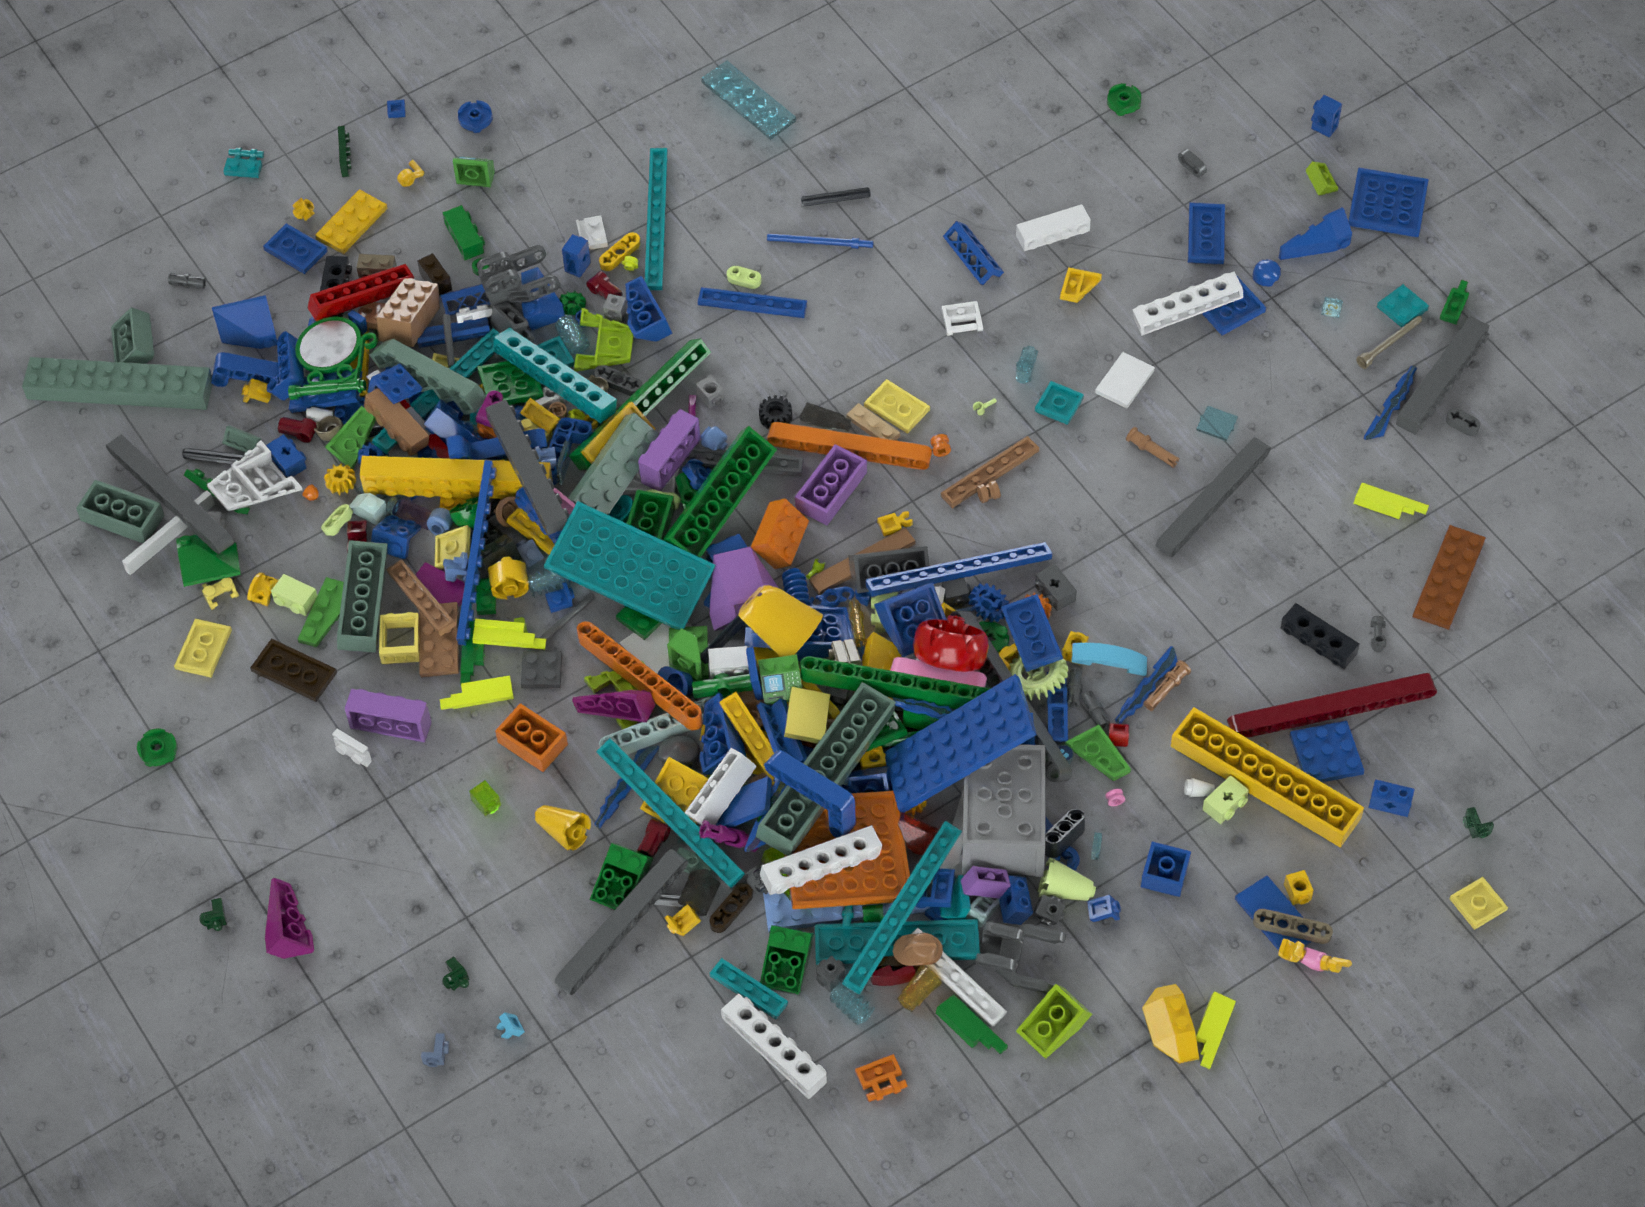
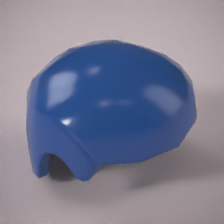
M1263 259L1254 267L1252 273L1253 280L1261 286L1270 287L1275 281L1279 280L1281 268L1275 261Z

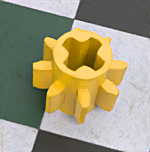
M300 198L292 205L294 207L293 214L297 219L302 220L304 218L307 221L315 214L313 212L314 205L308 199L303 200Z

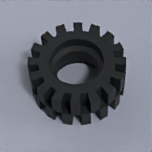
M774 395L773 399L769 396L768 401L764 399L763 403H760L759 408L761 424L765 425L766 429H769L773 422L790 424V421H792L791 403H788V399L785 398L783 400V396L777 398V395ZM772 410H780L783 412L779 416H772L769 414V412Z

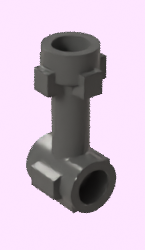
M1374 616L1370 623L1371 627H1374V638L1371 640V647L1375 652H1381L1386 647V639L1382 635V628H1385L1386 621H1384L1382 616Z

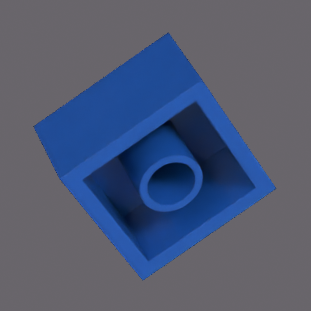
M1151 842L1142 875L1141 887L1180 897L1190 862L1191 851Z

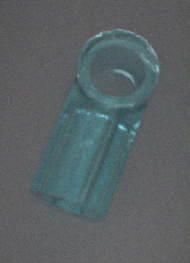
M1032 346L1023 347L1020 359L1016 364L1015 379L1022 384L1030 382L1038 356V350Z

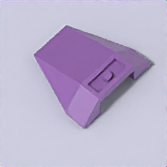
M751 547L714 555L713 564L716 566L712 573L709 611L714 631L725 629L738 615L742 605L759 587L770 585L778 588Z

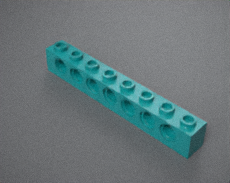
M510 327L494 337V352L588 414L591 418L602 423L616 413V398Z

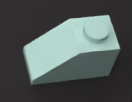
M371 493L358 494L349 505L354 514L374 525H378L389 513L385 501Z

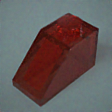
M903 812L899 816L898 825L907 848L917 855H924L936 836L938 828Z

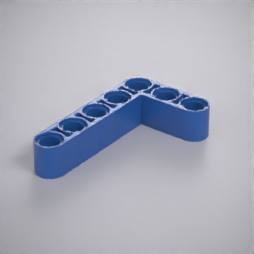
M537 428L523 431L524 435L528 434L530 438L531 449H535L536 446H539V449L548 448L545 429ZM461 435L446 438L450 459H507L497 437L470 443Z
M777 750L766 761L764 767L769 774L828 810L829 830L835 838L848 834L855 827V799L850 792L782 750Z

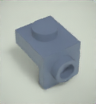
M523 539L516 544L522 558L521 560L526 564V568L544 558L533 539L529 541Z
M436 1033L434 1052L421 1053L424 1065L429 1067L444 1065L445 1054L449 1053V1041H446L444 1033Z

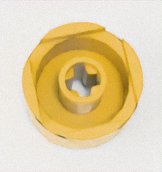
M503 557L500 562L488 568L491 591L494 597L507 599V596L514 595V598H518L528 592L529 581L524 562L512 560L511 557Z

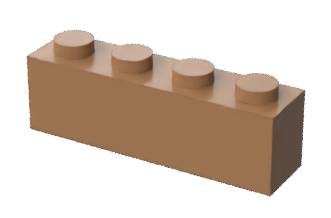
M379 388L365 395L364 407L366 411L376 418L377 423L387 430L388 435L399 443L400 448L404 452L412 456L428 446L429 434L399 402L393 404Z

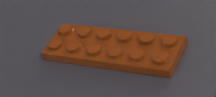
M1449 525L1412 617L1448 630L1450 629L1486 537Z

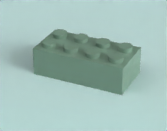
M94 480L76 507L81 521L140 543H144L153 535L165 516L161 503L98 480Z

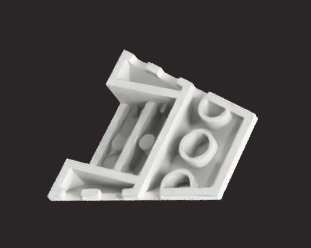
M259 441L253 450H248L241 460H236L229 470H224L207 484L209 490L227 511L245 508L302 490V487L293 476L286 478L274 465L271 451L262 441Z

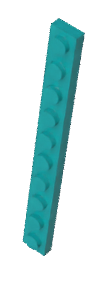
M650 148L645 283L650 291L663 290L667 148Z
M493 328L449 369L468 379L478 370L477 366H482L496 353L494 352V337L500 333ZM430 389L424 391L410 406L424 420L440 399L434 390ZM385 428L372 439V443L386 454L398 444L395 439L388 435Z
M611 738L596 751L730 888L745 875L710 838H700V828Z
M947 821L943 823L842 983L844 986L859 995L861 994L962 833L960 829Z

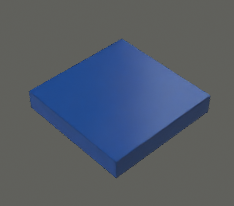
M748 647L746 648V655L755 699L763 700L754 648Z

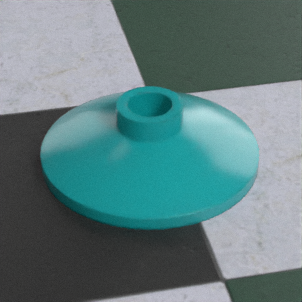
M621 495L608 515L623 522L630 514L633 499L628 495Z

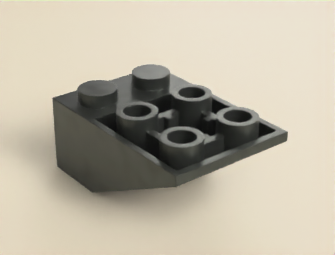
M488 522V530L483 535V538H485V549L481 550L480 555L483 557L482 567H479V569L489 577L488 568L500 562L503 557H511L512 560L518 561L522 558L514 540ZM471 532V535H470V549H471V543H472L473 532Z

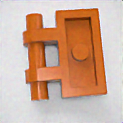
M894 1054L855 1069L863 1090L870 1087L873 1092L866 1094L868 1102L882 1100L884 1096L891 1093H900L902 1089L908 1087L905 1079L899 1082L896 1080V1077L902 1075V1071ZM889 1081V1086L880 1089L878 1084Z

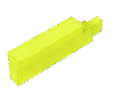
M1361 483L1354 500L1356 505L1396 519H1400L1402 512L1414 515L1416 511L1426 515L1429 505L1365 483Z
M475 619L473 643L544 650L546 647V639L535 638L533 633H524L525 623Z
M509 675L462 683V693L451 694L450 698L439 700L441 710L514 699L511 678Z
M1215 991L1210 997L1196 1033L1197 1042L1204 1043L1200 1053L1203 1055L1200 1065L1208 1069L1211 1068L1236 1003L1235 1000Z

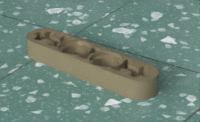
M1258 909L1253 916V924L1260 930L1320 944H1326L1332 938V927L1323 922L1267 909ZM1261 916L1265 917L1264 922H1260ZM1274 918L1273 925H1270L1271 919ZM1285 920L1288 926L1281 928L1277 925V922ZM1299 925H1306L1309 930L1302 933L1297 927ZM1312 927L1315 928L1314 935L1311 934ZM1322 930L1326 931L1325 937L1321 936Z

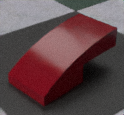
M367 520L348 521L347 553L349 541L367 542Z
M890 965L874 971L871 976V983L877 986H893L915 980V969L913 966H906L893 972Z

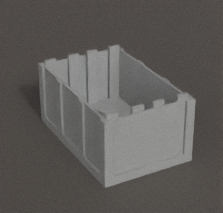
M1018 745L964 777L962 875H965L974 865L975 867L981 866L982 868L988 867L989 869L995 868L996 870L997 868L999 870L1005 869L1008 875L1043 877L1045 858V745Z

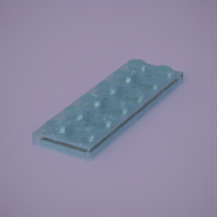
M727 60L701 78V82L770 140L796 122V116Z

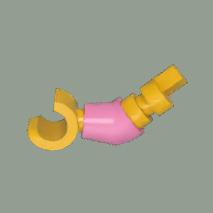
M1284 938L1278 952V956L1285 960L1301 962L1310 969L1320 972L1330 970L1331 972L1339 973L1342 966L1349 968L1352 965L1351 960L1337 957L1332 958L1324 952L1308 947L1304 948L1305 945L1299 941L1294 943Z

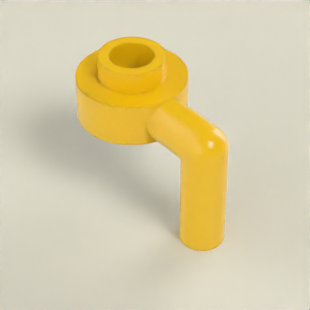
M414 160L409 162V166L415 172L411 169H404L397 176V181L403 187L411 186L416 178L422 177L425 174Z

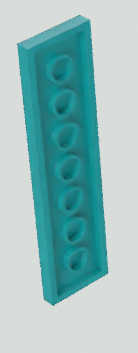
M978 919L906 921L884 957L894 956L893 947L897 939L904 935L912 934L919 928L923 933H928L938 938L942 944L943 952L952 960H976L977 953L980 954ZM880 922L851 923L848 930L842 928L843 924H815L816 965L831 956L836 961L840 960L843 964H854Z

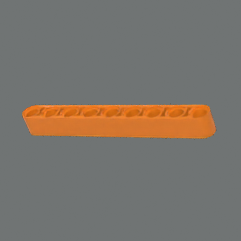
M773 422L771 424L767 441L775 447L827 455L836 444L869 462L925 470L929 467L932 449L926 445L781 422Z
M588 621L578 624L579 643L639 691L645 690L650 692L654 702L686 728L698 730L702 727V712L697 704L594 624Z

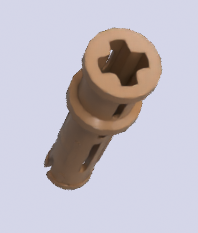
M1133 427L1129 431L1126 441L1133 442L1139 446L1140 450H1147L1172 468L1177 465L1176 461L1179 462V457L1153 442L1149 435L1145 436L1138 431L1137 427Z
M1181 660L1177 661L1175 668L1171 672L1166 673L1165 680L1143 702L1144 706L1148 710L1153 711L1174 687L1179 686L1181 680L1191 673L1190 667Z

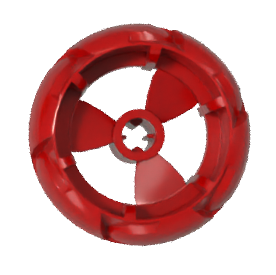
M948 616L947 620L931 619L919 624L914 637L913 649L916 657L928 665L952 671L971 672L979 670L987 659L988 637L979 628L964 624V618Z

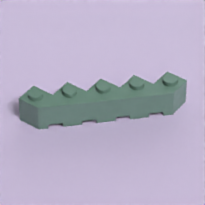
M395 339L382 342L369 354L379 369L389 366L392 368L401 364L422 387L421 392L433 389L439 399H442L444 402L447 403L454 400L464 415L476 412L486 398L483 389L477 383Z

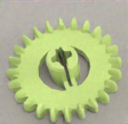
M1018 655V659L1014 658L1012 660L1013 663H1010V673L1012 676L1016 674L1020 678L1025 696L1028 694L1031 701L1034 694H1036L1039 700L1041 693L1048 697V690L1055 694L1054 686L1061 689L1060 683L1065 684V678H1068V666L1064 659L1048 664L1047 666L1050 670L1047 676L1044 670L1045 666L1028 671L1027 680L1022 677L1025 668L1020 655Z

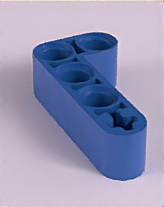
M287 331L281 333L277 340L279 374L267 385V391L282 401L289 397V385L302 386L304 382L303 366L300 364L295 352L298 339Z
M221 352L215 357L211 383L217 387H225L228 384L229 378L247 382L252 378L269 383L279 374L278 362Z
M568 417L562 418L558 422L549 448L555 447L557 466L551 469L553 485L560 481L573 443L581 445L593 433L592 425L589 422Z

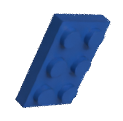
M287 223L263 246L264 251L303 274H306L328 252L326 246Z

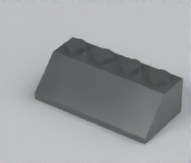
M927 546L848 555L850 575L857 593L869 592L866 587V579L930 566Z

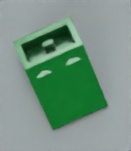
M611 843L589 900L616 910L648 874L654 858L622 845Z
M771 925L760 983L767 988L800 994L811 953L814 933Z

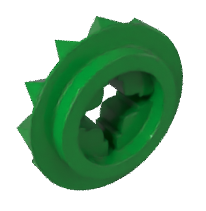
M575 290L571 293L567 291L566 294H561L559 300L563 304L565 315H576L578 311L586 307L585 297H583L582 293H577Z

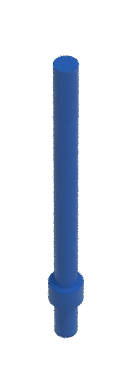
M767 234V241L851 246L854 249H859V247L873 248L874 241L860 240V238L839 239Z

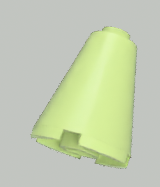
M1048 858L1045 865L1049 867L1048 870L1044 871L1043 877L1040 879L1038 892L1040 893L1038 897L1044 894L1048 897L1053 895L1060 899L1088 901L1089 898L1094 897L1096 886H1093L1094 882L1059 861Z

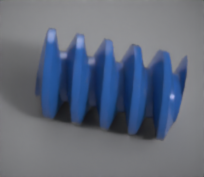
M798 568L784 571L782 574L784 591L810 606L808 588L806 587V575L801 573V570Z

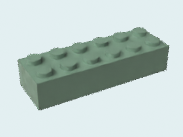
M637 414L626 415L568 499L574 504L579 501L608 515L639 471L638 460L640 456L647 452L650 443L657 439L659 433Z
M349 541L337 632V650L376 653L387 564V543Z

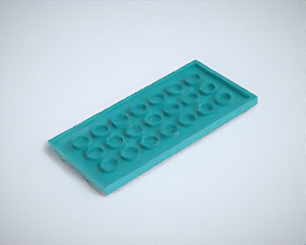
M577 501L544 564V568L677 630L685 629L716 566Z

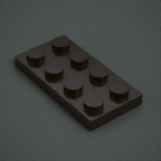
M272 638L250 667L251 672L315 702L318 701L337 674L336 668Z

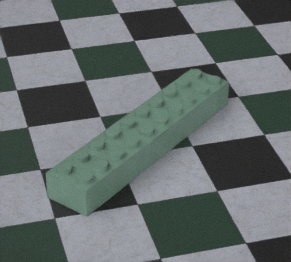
M30 357L22 387L28 400L207 410L213 384L211 383L212 374L210 367Z
M862 682L803 764L841 787L893 715L896 702ZM787 785L758 825L756 837L786 856L792 855L825 808Z

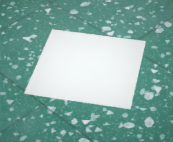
M662 623L645 640L632 633L620 642L628 652L640 661H643L655 673H658L662 667H669L667 644L669 643L670 626Z

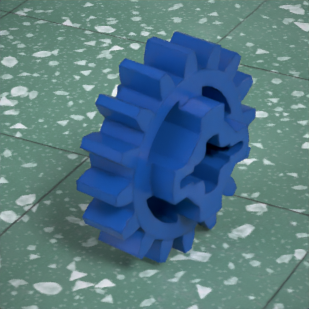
M985 583L984 586L982 584H979L977 587L975 586L968 596L970 599L968 604L973 606L971 611H976L977 617L981 615L983 621L986 618L989 619L990 623L994 620L999 622L1000 619L1004 618L1001 607L1009 604V601L1005 600L1006 594L1002 595L1000 593L1001 589L996 590L995 585L989 587L988 583Z

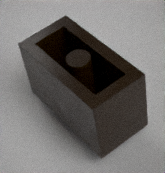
M433 253L417 260L419 273L424 281L438 284L439 296L452 290L450 276Z

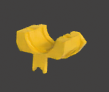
M259 572L250 584L247 600L268 606L270 604L271 590L279 579Z

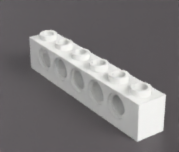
M1235 271L1225 273L1218 278L1206 280L1202 284L1190 286L1183 291L1174 292L1167 297L1158 298L1151 303L1137 306L1135 309H1132L1134 321L1141 336L1242 299L1243 288Z
M871 825L764 864L761 867L760 877L770 895L775 893L781 894L791 887H800L810 880H819L829 873L835 874L845 867H854L864 860L877 858L880 855L882 843ZM800 867H805L808 870H802ZM781 874H787L789 877H784Z
M738 994L721 1009L722 1019L808 1099L827 1083L825 1069L811 1061L812 1058L806 1051H801L797 1048V1044L792 1038L784 1036L777 1024L770 1023L763 1011H757L749 998H743ZM743 1016H750V1017H751V1018L748 1019V1020H743V1019H742ZM759 1029L765 1030L764 1033H757L756 1031ZM775 1042L780 1044L777 1047L771 1046V1044ZM787 1056L794 1057V1059L790 1061L786 1060L785 1058ZM808 1070L809 1073L801 1074L800 1071Z

